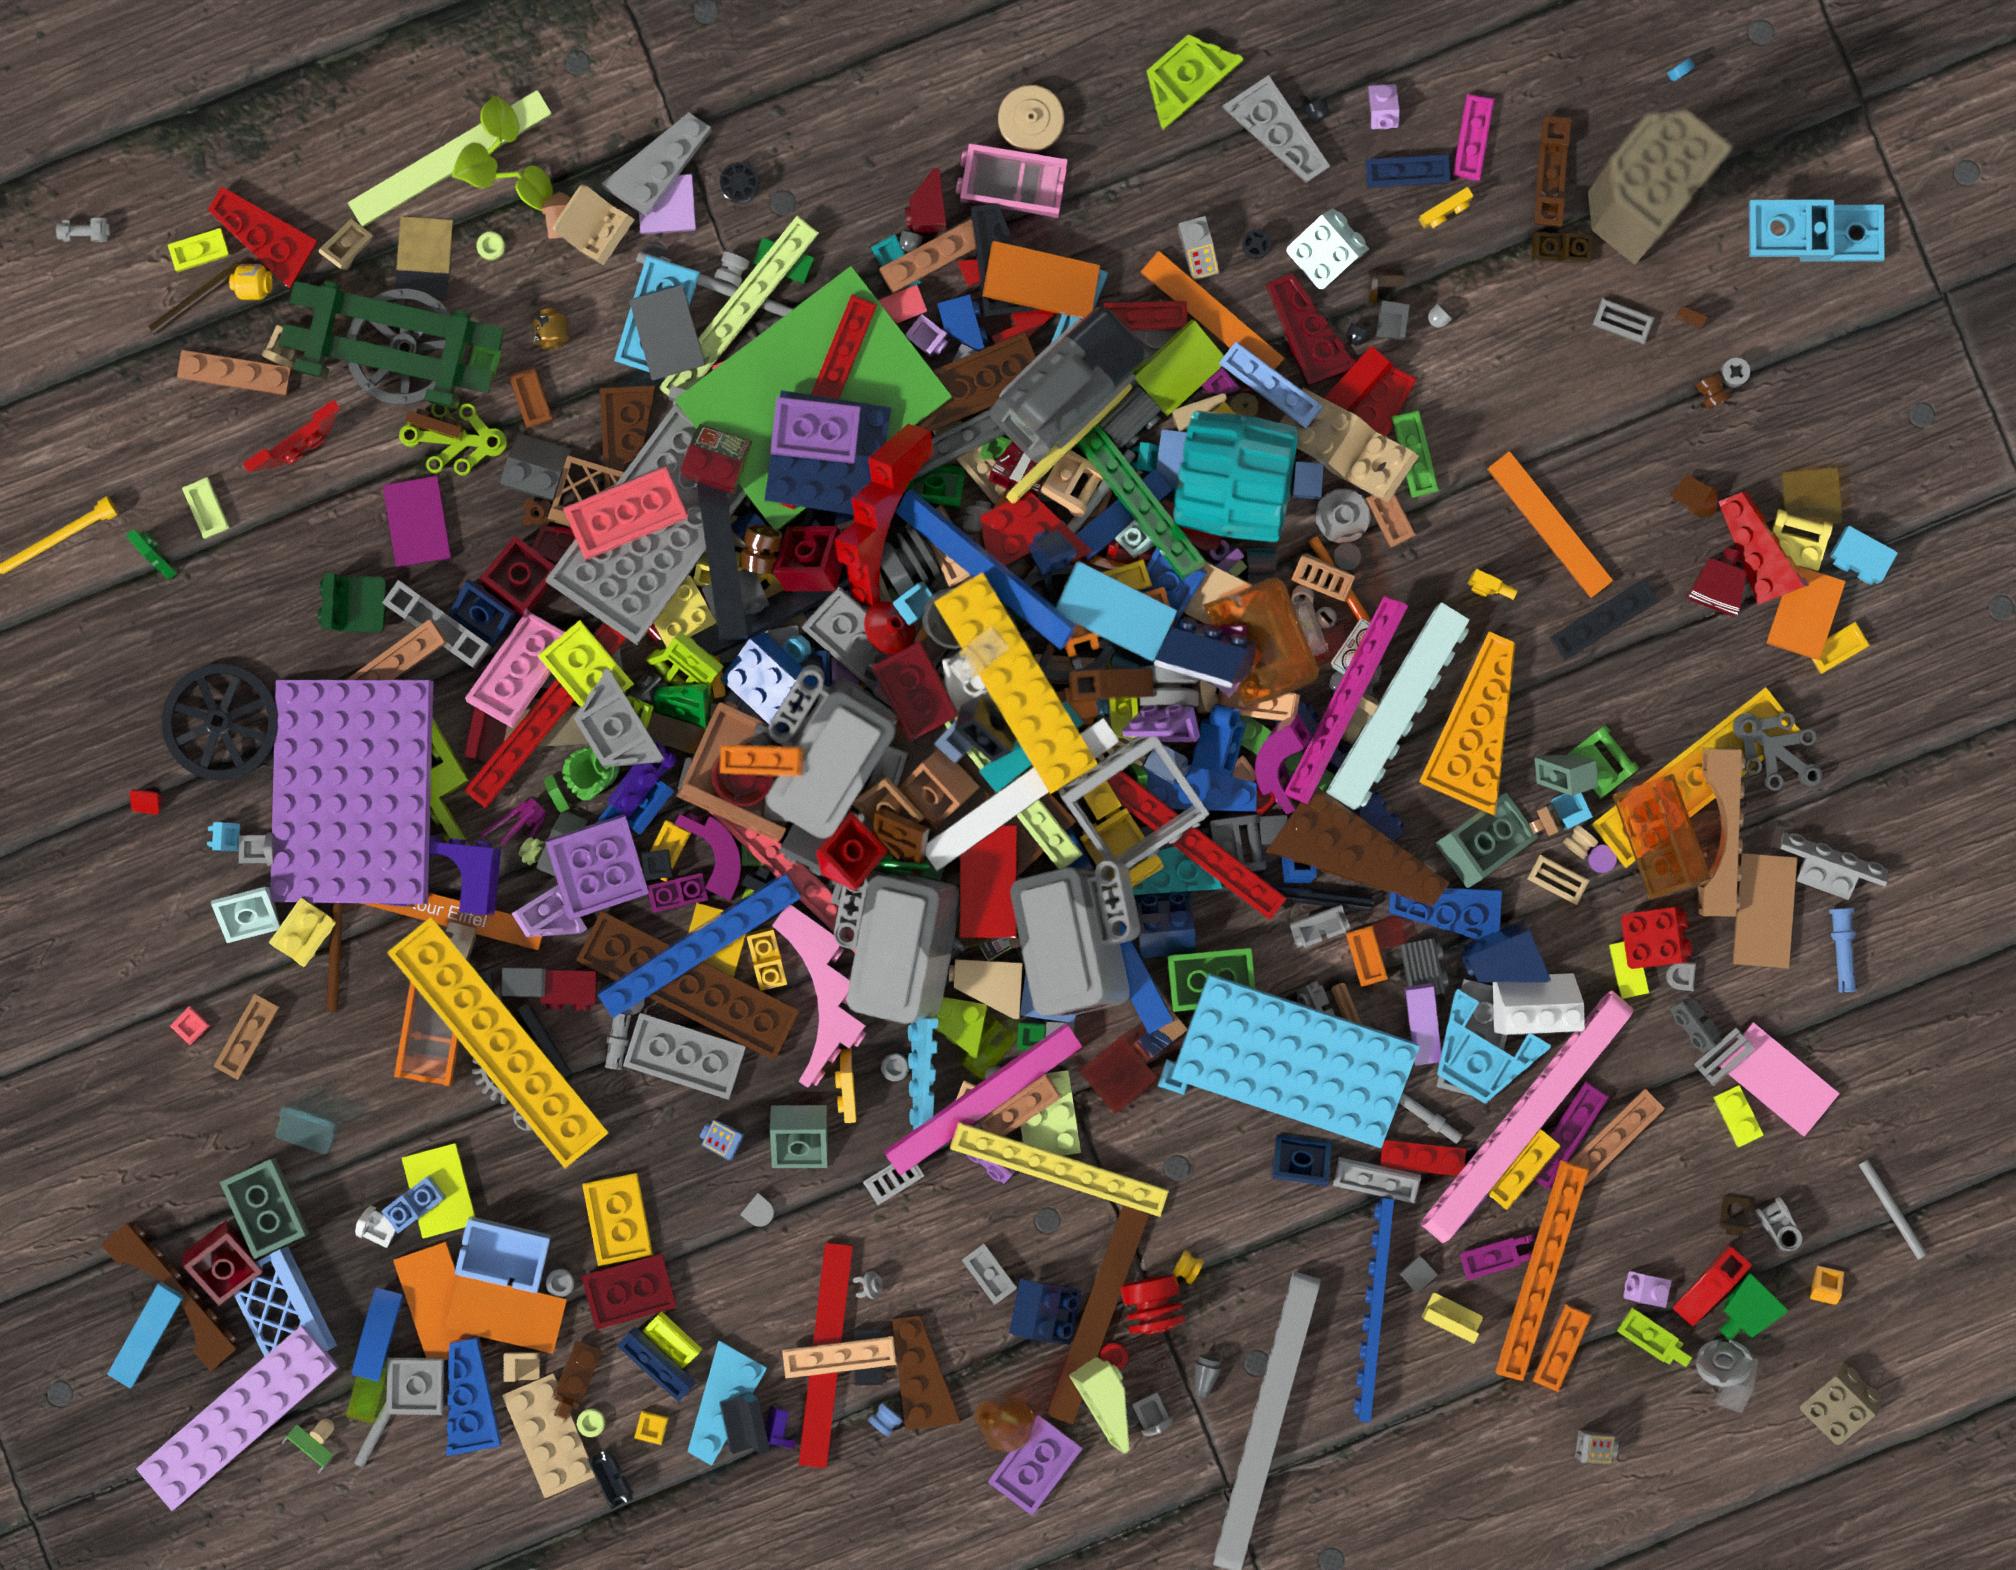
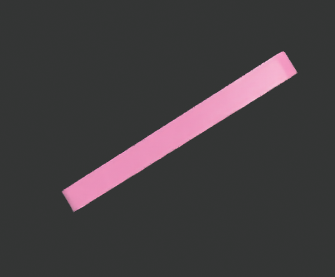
M1614 991L1604 995L1585 1018V1031H1575L1428 1211L1421 1222L1422 1227L1442 1243L1447 1242L1630 1018L1634 1009Z

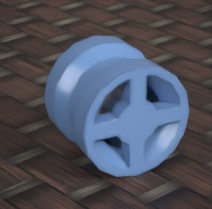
M882 1402L879 1406V1411L876 1415H871L868 1421L889 1438L893 1427L900 1425L903 1419Z

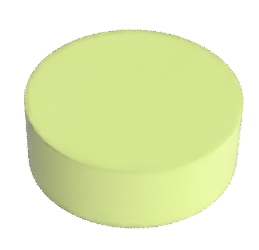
M486 232L479 237L477 250L484 259L496 260L503 255L505 242L498 233Z
M594 1408L584 1410L577 1419L578 1430L587 1437L599 1435L605 1427L604 1415Z

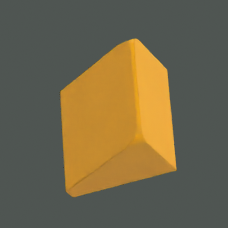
M1817 1266L1810 1299L1836 1305L1842 1296L1844 1271Z

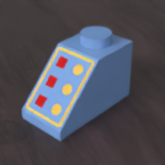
M713 1120L712 1124H705L700 1138L704 1139L702 1146L728 1160H732L745 1133L718 1120Z

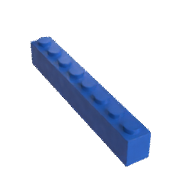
M786 871L599 990L598 997L612 1018H615L799 900L801 893Z

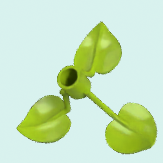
M492 96L482 107L480 120L484 130L490 136L497 137L496 141L488 150L482 144L475 142L466 145L455 162L452 177L464 180L478 188L490 187L497 178L517 177L519 180L516 182L515 188L520 198L529 206L542 211L545 201L553 195L551 181L542 169L536 166H528L524 169L523 174L521 172L496 173L498 165L490 154L502 143V139L506 142L516 140L519 133V122L516 113L505 100L498 96Z

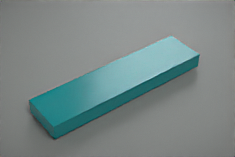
M1065 701L1062 705L1075 727L1078 728L1084 722L1068 702ZM1017 740L1014 743L1012 753L993 763L989 762L979 772L997 793L1031 766L1032 763Z

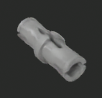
M619 1014L613 1018L610 1037H607L609 1045L605 1068L622 1070L625 1047L629 1044L627 1035L631 1015Z

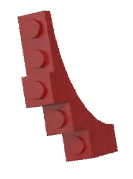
M908 423L868 458L872 481L852 498L855 522L835 538L838 562L844 563L847 566L851 597L864 605L872 607L880 602V563L885 538L893 514L908 484L920 467L934 454L931 431Z

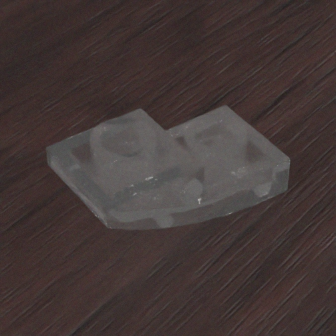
M991 625L946 664L962 684L965 685L1010 646Z

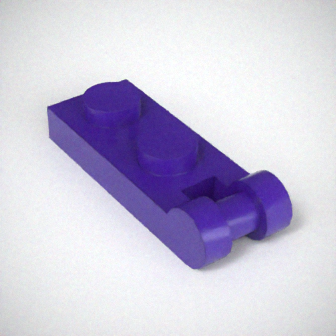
M654 742L664 760L653 765L652 763L634 764L607 799V802L627 817L632 815L665 770L672 768L676 763V756L668 750L665 751L664 746L659 742Z

